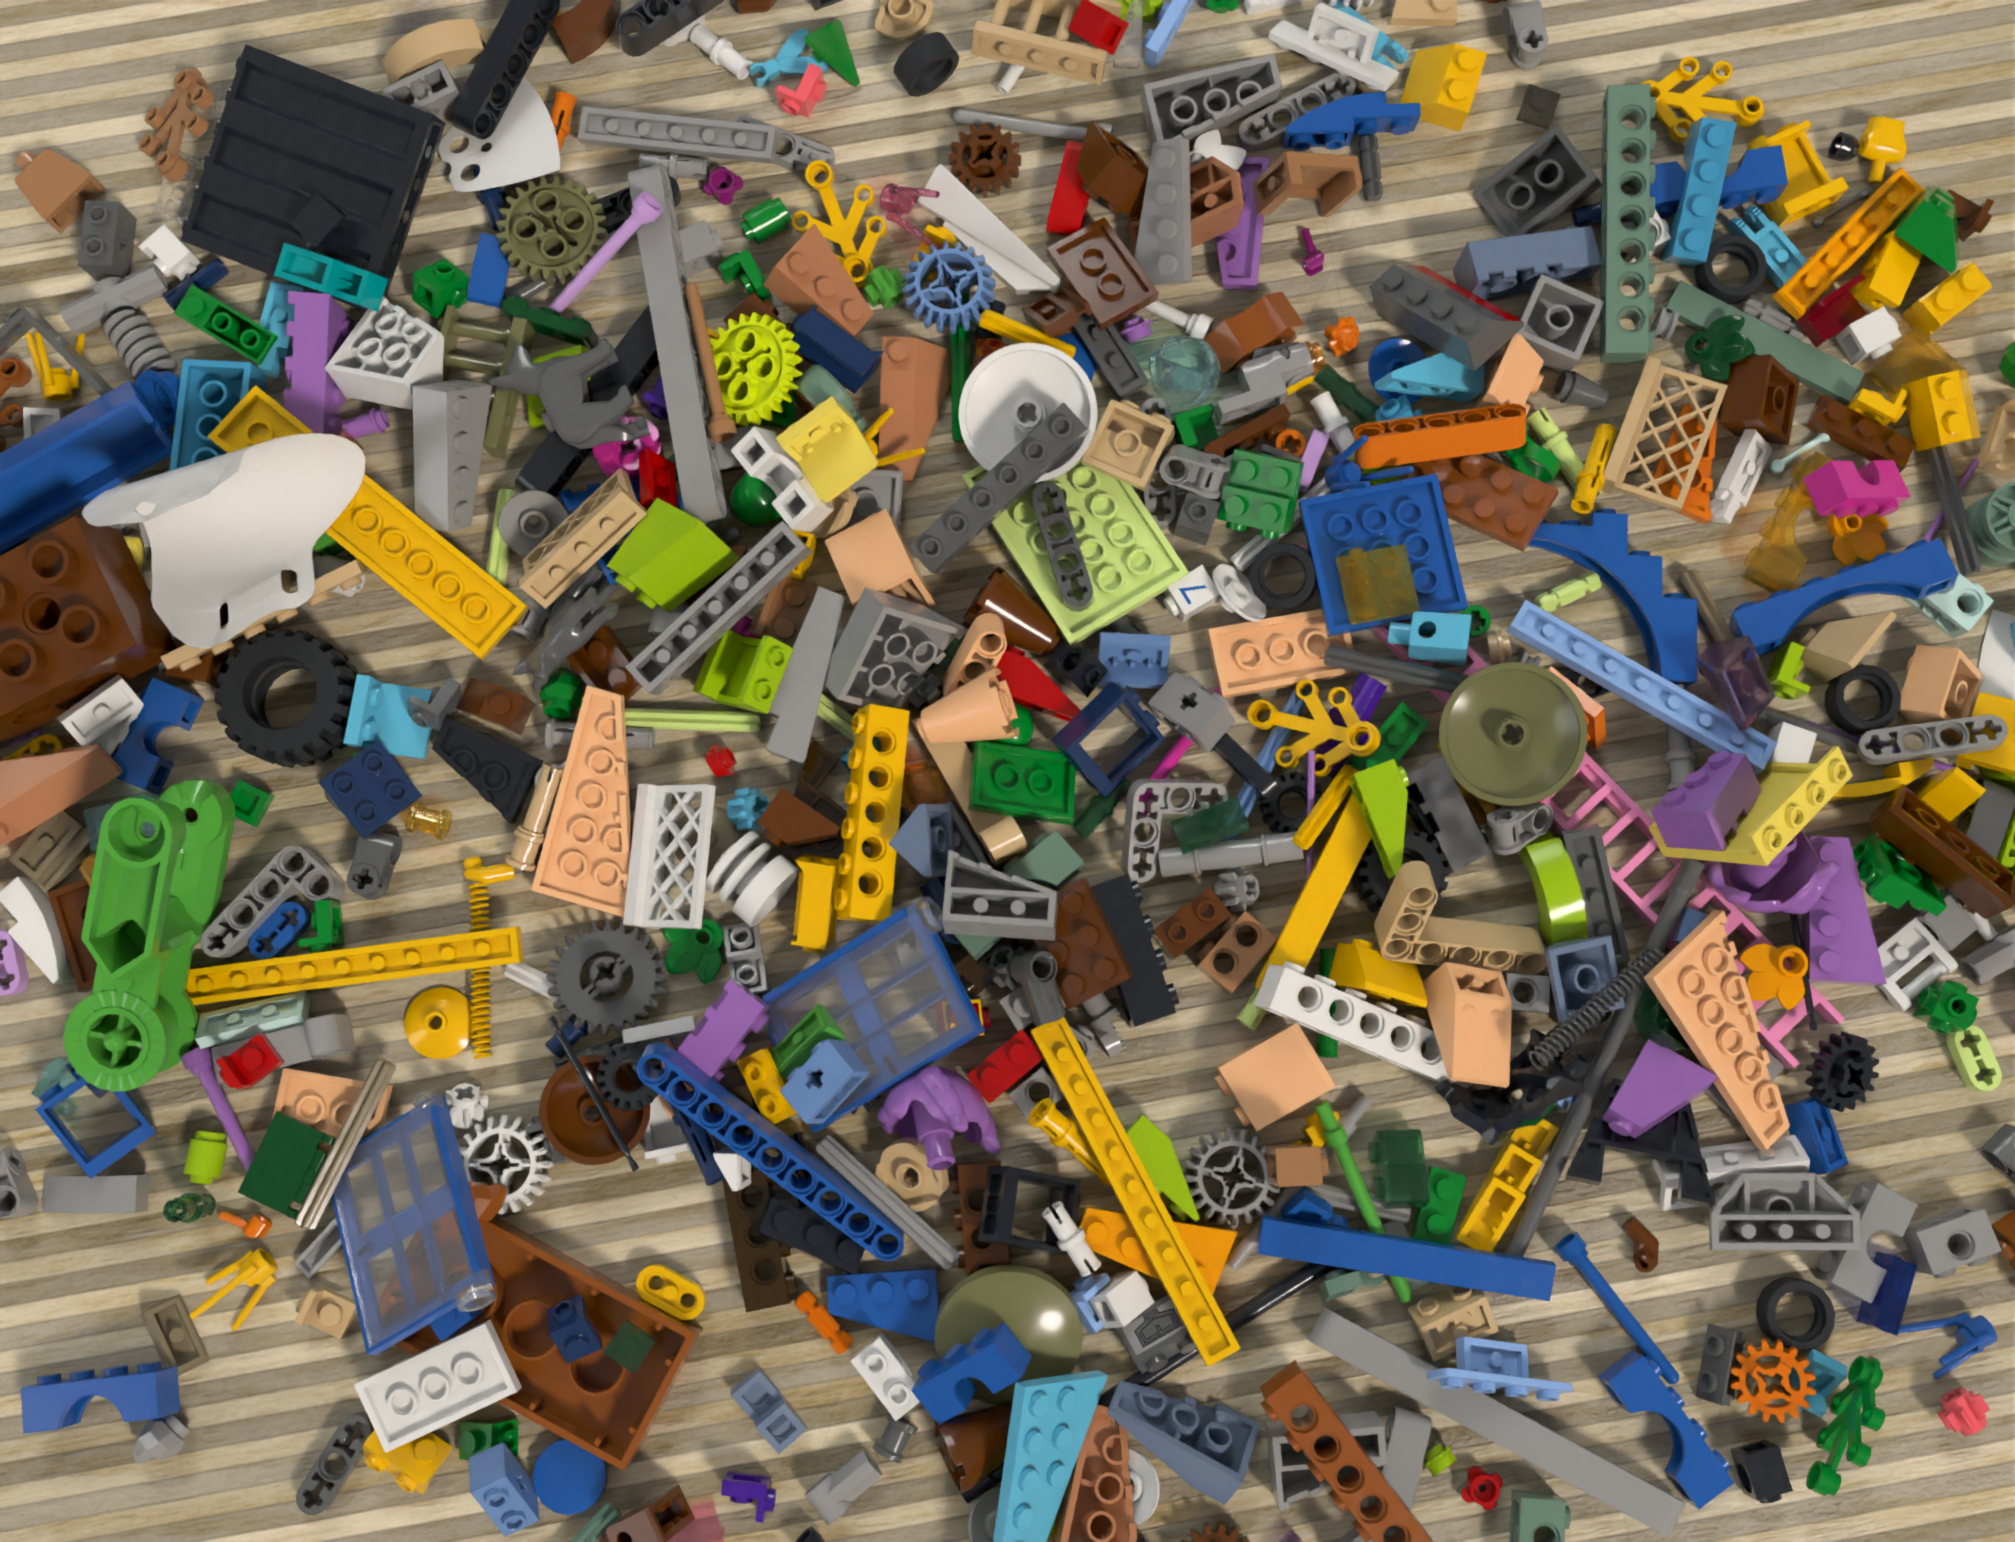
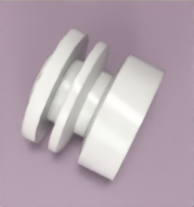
M754 831L745 834L721 855L706 879L705 887L711 894L720 890L717 898L722 903L729 901L735 895H739L732 911L750 927L758 924L779 903L791 888L800 872L783 855L776 856L766 863L765 861L771 851V845L765 842L758 846L761 838Z

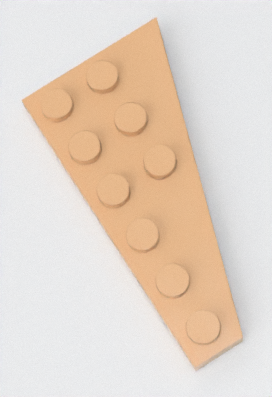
M586 686L531 891L624 917L632 845L624 695L593 686Z

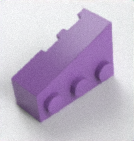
M1721 751L1711 755L1708 758V762L1698 771L1686 776L1684 783L1675 790L1666 793L1662 797V801L1650 811L1666 847L1723 851L1727 845L1724 840L1728 832L1734 833L1739 826L1736 819L1740 813L1741 815L1748 813L1762 789L1747 754Z
M729 979L723 987L725 991L714 1005L711 1004L703 1014L704 1018L689 1033L676 1051L717 1083L725 1076L720 1070L730 1059L735 1063L748 1045L743 1041L751 1031L757 1034L770 1018L766 1014L770 1006L739 981ZM682 1080L694 1090V1086L690 1082Z

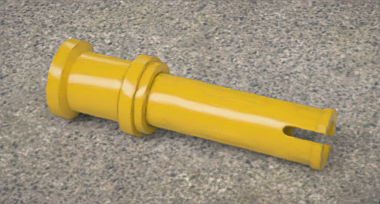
M1045 1098L1038 1102L1029 1114L1028 1123L1033 1128L1039 1127L1049 1136V1141L1054 1146L1064 1147L1105 1185L1109 1186L1110 1184L1085 1136L1078 1130L1076 1121L1072 1117H1065L1058 1111L1052 1099Z

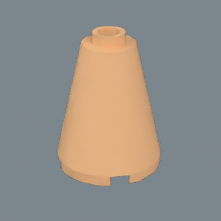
M995 668L985 672L921 710V718L917 719V727L922 739L927 738L931 744L1017 737L1019 735V727L1013 729L1011 721L1018 718L1017 711L1006 680L999 682L996 677L1002 673L1000 669Z

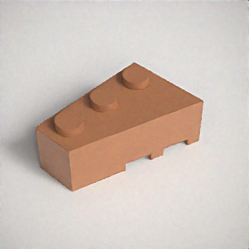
M815 223L774 266L763 284L797 315L801 312L806 314L816 305V311L819 314L821 313L854 338L858 336L874 315Z

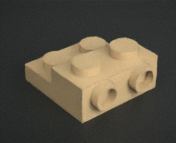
M1111 399L1095 431L1093 440L1081 460L1082 464L1145 491L1157 465L1161 464L1175 435L1174 426L1163 415L1153 413L1150 416L1139 411V406L1133 402L1124 399L1118 402Z

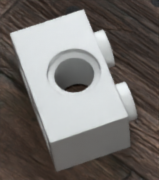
M883 1332L853 1355L851 1363L895 1421L920 1402L911 1391L918 1379Z

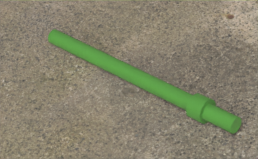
M1328 1100L1317 1102L1314 1106L1325 1129L1322 1134L1328 1147L1333 1148L1369 1232L1386 1234L1346 1143L1349 1138L1343 1125L1338 1124ZM1389 1275L1400 1302L1406 1303L1411 1301L1414 1296L1406 1278Z

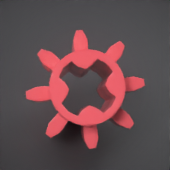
M1960 1387L1947 1392L1941 1397L1940 1402L1942 1403L1941 1407L1943 1410L1937 1414L1947 1430L1952 1428L1954 1432L1960 1431L1962 1435L1968 1436L1986 1427L1988 1422L1984 1413L1988 1412L1990 1408L1980 1393L1976 1395L1973 1391L1968 1393L1966 1388Z

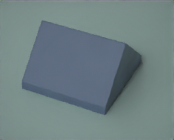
M919 804L888 843L924 877H946L948 850L955 852L951 805Z
M1611 935L1555 942L1545 949L1558 1022L1563 1023L1566 1019H1570V1015L1575 1014L1576 1010L1585 1005L1587 1000H1591L1592 996H1596V992L1601 991L1602 987H1606V984L1611 982L1612 978H1616L1618 974ZM1620 997V1002H1615V1007L1610 1006V1011L1625 1007L1623 997Z

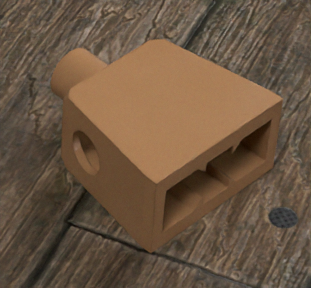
M50 148L44 149L38 156L29 150H25L16 157L15 164L22 172L15 178V184L39 215L60 234L84 211L85 200L94 201L105 190L89 172Z

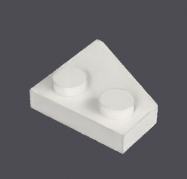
M118 674L61 714L57 719L81 746L100 744L111 756L118 743H123L129 732L130 723L137 718L144 704Z

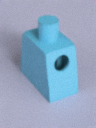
M1416 611L1413 612L1411 624L1390 622L1388 643L1409 645L1408 657L1413 659L1465 666L1472 615ZM1422 635H1429V636H1431V637H1430V638H1423V637H1421V636H1422Z

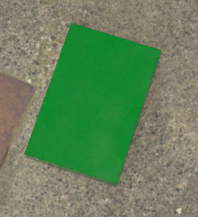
M984 740L974 741L972 743L968 810L1070 825L1074 818L1076 770L1064 755L1059 752Z

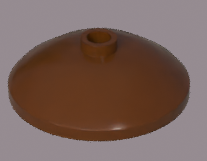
M605 1055L579 1057L578 1059L631 1151L640 1142L647 1129L650 1119V1105L643 1107L642 1110H631L629 1112H622L623 1110L617 1108L615 1110L610 1107L611 1105L608 1102L605 1103L601 1098L602 1095L598 1092L596 1080L599 1065ZM569 1061L564 1064L547 1082L539 1103L540 1125L547 1141L560 1155L579 1164L603 1165L624 1157L599 1110L597 1109L599 1114L597 1119L591 1120L586 1116L587 1108L593 1107L597 1109L572 1062ZM625 1064L617 1070L615 1078L617 1085L621 1089L631 1092L638 1090L643 1085L635 1070L629 1065Z

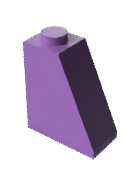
M1649 1038L1602 1120L1608 1122L1609 1127L1616 1133L1637 1138L1704 1094L1717 1075Z

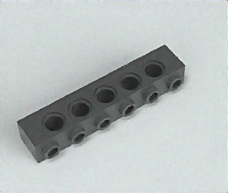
M1063 402L908 548L931 573L937 574L1090 431Z

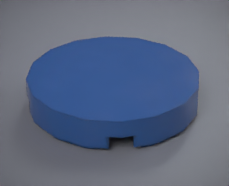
M564 1438L558 1439L543 1450L535 1463L532 1476L535 1493L542 1504L555 1513L565 1515L581 1513L594 1505L606 1489L608 1480L607 1462Z

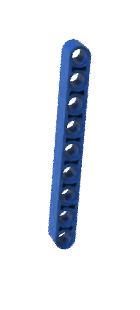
M661 1042L649 1044L644 1049L636 1070L638 1078L644 1084L876 1258L882 1261H893L901 1256L904 1250V1232L845 1178L670 1046ZM657 1058L664 1063L665 1067L660 1070L653 1069L648 1065L647 1060ZM682 1080L688 1081L694 1086V1090L689 1092L682 1091L677 1087L676 1083ZM717 1103L722 1106L724 1111L715 1114L710 1112L706 1105ZM739 1125H746L753 1130V1133L741 1135L735 1128ZM769 1147H775L782 1154L778 1157H770L764 1150ZM798 1169H805L811 1176L801 1179L796 1177L793 1172ZM827 1191H834L840 1197L835 1200H828L822 1194ZM855 1213H864L869 1218L860 1222L853 1220L851 1216ZM885 1234H891L897 1239L894 1242L885 1243L880 1240V1237Z

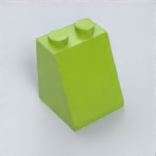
M656 498L647 510V515L638 522L607 564V567L618 575L615 581L631 593L634 590L638 592L635 598L651 610L658 606L669 613L735 564L739 556L699 519Z

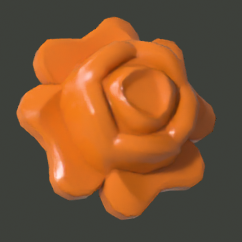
M1351 316L1347 318L1341 317L1336 326L1328 325L1324 331V336L1330 339L1328 347L1332 349L1333 356L1335 357L1340 355L1346 356L1359 343V327L1354 324V318Z

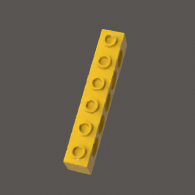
M868 704L857 709L853 716L851 729L852 733H855L854 747L851 748L848 756L851 778L845 789V802L848 803L847 817L843 820L841 827L844 850L838 860V873L841 874L840 889L836 891L834 898L835 910H838L837 920L877 925L891 916L897 851L888 843L899 831L910 714L908 710ZM873 736L881 742L880 752L873 747ZM870 771L874 772L878 778L877 787L870 783ZM867 806L871 807L874 811L875 819L873 822L869 821L866 817L865 810ZM864 841L868 842L871 846V856L869 858L862 851ZM861 876L868 883L866 893H863L859 888L858 883Z

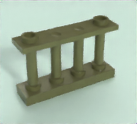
M447 305L445 315H442L438 322V331L444 336L443 381H448L451 368L496 377L504 375L514 346L523 345L530 353L535 334L528 320L513 317L511 328L506 330L462 323V316L452 305ZM462 336L504 344L506 348L504 359L499 360V362L455 355L458 337ZM496 388V392L491 393L489 411L491 413L489 422L486 424L483 447L491 457L505 459L521 392L514 390L499 391Z

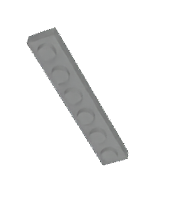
M583 106L577 139L582 144L774 164L779 130L776 126Z

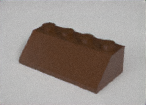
M1901 784L1871 813L1868 825L1871 826V832L1879 840L1885 843L1889 841L1900 850L1901 857L1912 866L1919 865L1929 873V879L1942 890L1948 889L1956 895L1959 904L1972 914L1977 912L1981 917L1987 919L2015 905V874L1904 784Z

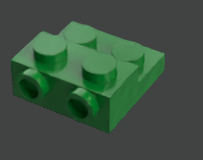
M1241 448L1234 449L1228 484L1223 485L1217 519L1226 521L1225 527L1232 530L1245 531L1247 526L1258 528V535L1266 538H1279V533L1284 534L1291 531L1304 462Z
M1872 833L1854 847L1852 852L1854 860L1859 865L1857 867L1860 873L1859 878L1866 883L1867 887L1865 889L1869 896L1878 903L1886 902L1899 909L1904 903L1908 902L1915 909H1925L1936 917L1947 908L1940 889L1929 879V873L1919 865L1912 866L1901 857L1900 850L1891 842L1885 843Z

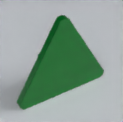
M839 19L804 37L805 43L813 49L811 53L818 63L825 60L853 86L856 87L860 84L843 25Z

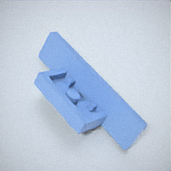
M1463 1336L1456 1338L1457 1369L1441 1368L1426 1372L1427 1380L1440 1382V1387L1443 1389H1462L1463 1385L1473 1386V1392L1495 1393L1496 1389L1505 1390V1396L1527 1397L1528 1393L1536 1394L1537 1400L1558 1401L1559 1394L1573 1392L1571 1383L1529 1378L1527 1345Z

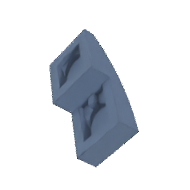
M759 1366L730 1390L731 1396L754 1421L755 1428L778 1454L807 1430L799 1415Z

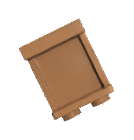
M1286 151L1253 182L1257 215H1270L1288 198L1317 199L1321 216L1329 217L1362 189V173L1359 169L1357 156Z

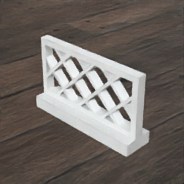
M638 784L623 925L648 929H701L716 786L710 784L663 786ZM699 793H702L701 807L695 813L690 803ZM672 795H674L678 804L671 811ZM685 812L689 821L680 830L676 821ZM670 829L675 838L667 847ZM696 829L698 833L697 843L691 848L686 839ZM681 847L686 856L677 866L672 856ZM666 865L671 874L664 882V873ZM692 865L694 868V878L688 884L683 874ZM677 882L682 892L673 901L668 892ZM687 900L691 905L689 921L685 920L679 911ZM663 901L667 910L660 918L661 902Z

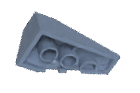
M1119 1381L1106 1412L1191 1487L1223 1505L1229 1501L1244 1481L1260 1428L1259 1423L1230 1407L1216 1404L1214 1408L1196 1404V1399L1186 1396L1182 1400L1165 1396L1161 1390Z

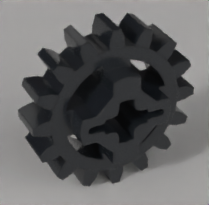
M1842 1031L1840 1036L1831 1033L1829 1035V1043L1822 1040L1818 1042L1821 1049L1819 1053L1811 1052L1810 1056L1814 1059L1813 1065H1807L1805 1070L1812 1072V1076L1806 1079L1805 1083L1813 1087L1809 1095L1818 1099V1104L1839 1112H1843L1845 1107L1854 1110L1856 1106L1855 1101L1858 1100L1864 1103L1866 1101L1865 1091L1874 1090L1870 1082L1871 1079L1879 1077V1073L1873 1071V1067L1879 1063V1059L1872 1057L1876 1049L1867 1044V1039Z

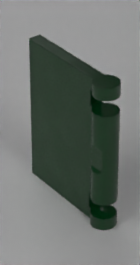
M276 1111L238 1193L295 1220L299 1210L291 1208L293 1201L303 1204L329 1153L320 1149L319 1146L321 1142L333 1145L336 1137L287 1114Z

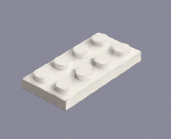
M490 1319L354 1384L385 1453L512 1395L522 1388Z

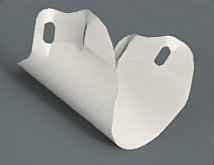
M308 433L274 438L107 490L90 501L83 509L82 515L88 524L98 527L143 522L152 553L151 602L154 610L172 635L190 647L211 648L227 642L260 618L278 610L297 608L312 597L316 587L312 557L313 547L356 495L365 473V456L356 443L333 434ZM282 570L296 572L297 592L290 594L283 590L281 581ZM226 602L229 620L226 627L221 629L220 607Z

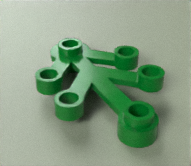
M1860 1355L1856 1357L1849 1368V1384L1841 1392L1836 1393L1831 1401L1830 1412L1837 1415V1417L1827 1427H1823L1820 1430L1816 1440L1817 1447L1830 1454L1826 1463L1819 1460L1813 1463L1806 1479L1807 1488L1822 1496L1828 1494L1834 1496L1840 1488L1841 1475L1836 1473L1847 1442V1461L1859 1467H1864L1870 1459L1871 1447L1862 1443L1861 1425L1876 1432L1882 1427L1885 1420V1411L1876 1407L1875 1389L1879 1387L1883 1379V1370L1880 1369V1361L1872 1356L1866 1358Z

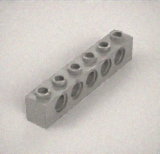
M781 521L625 668L649 694L660 695L812 553L811 549L787 524Z

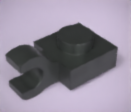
M932 674L926 679L921 675L912 685L914 693L908 698V703L918 714H921V710L942 698V683Z

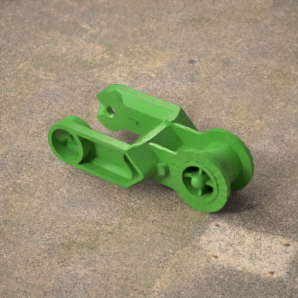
M194 778L170 786L159 797V800L149 796L137 795L116 802L106 812L102 821L81 935L82 941L97 963L92 995L80 1001L71 1011L65 1023L63 1035L64 1049L70 1064L86 1082L99 1089L115 1092L138 1088L153 1079L159 1072L165 1071L181 1062L180 1057L191 1051L196 1042L198 1014L186 992L193 948L200 942L204 931L217 918L235 822V805L230 794L221 784L210 779ZM188 808L196 810L198 818L195 822H190L186 818L185 812ZM145 822H150L154 825L155 833L152 837L146 836L142 831V826Z

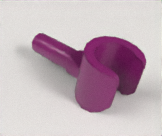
M1304 228L1301 230V234L1309 255L1302 258L1301 263L1306 274L1313 276L1323 270L1324 254L1314 246L1309 228Z

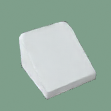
M722 1148L713 1153V1157L732 1191H739L751 1184L750 1162L731 1148Z

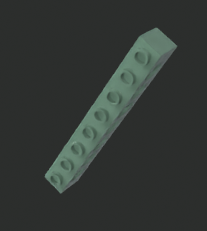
M1651 84L1608 85L1602 99V265L1600 300L1605 302L1600 311V363H1642L1648 352H1652L1654 348V331L1649 330V318H1653L1655 300L1654 297H1649V284L1654 282L1655 265L1654 263H1649V251L1654 250L1655 230H1649V220L1654 217L1655 197L1650 196V185L1654 184L1656 166L1655 163H1650V151L1655 149L1656 131L1650 130V118L1655 116L1656 97H1650ZM1630 120L1636 124L1637 128L1628 129L1622 124V121ZM1630 153L1636 157L1637 161L1627 162L1622 158L1621 154ZM1630 186L1635 189L1637 194L1633 196L1626 195L1621 190V187ZM1630 219L1636 224L1637 228L1627 229L1621 224V220ZM1629 252L1635 256L1636 262H1625L1620 254ZM1623 285L1631 286L1635 290L1636 295L1626 296L1621 292L1620 287ZM1620 320H1632L1636 329H1624L1620 324Z

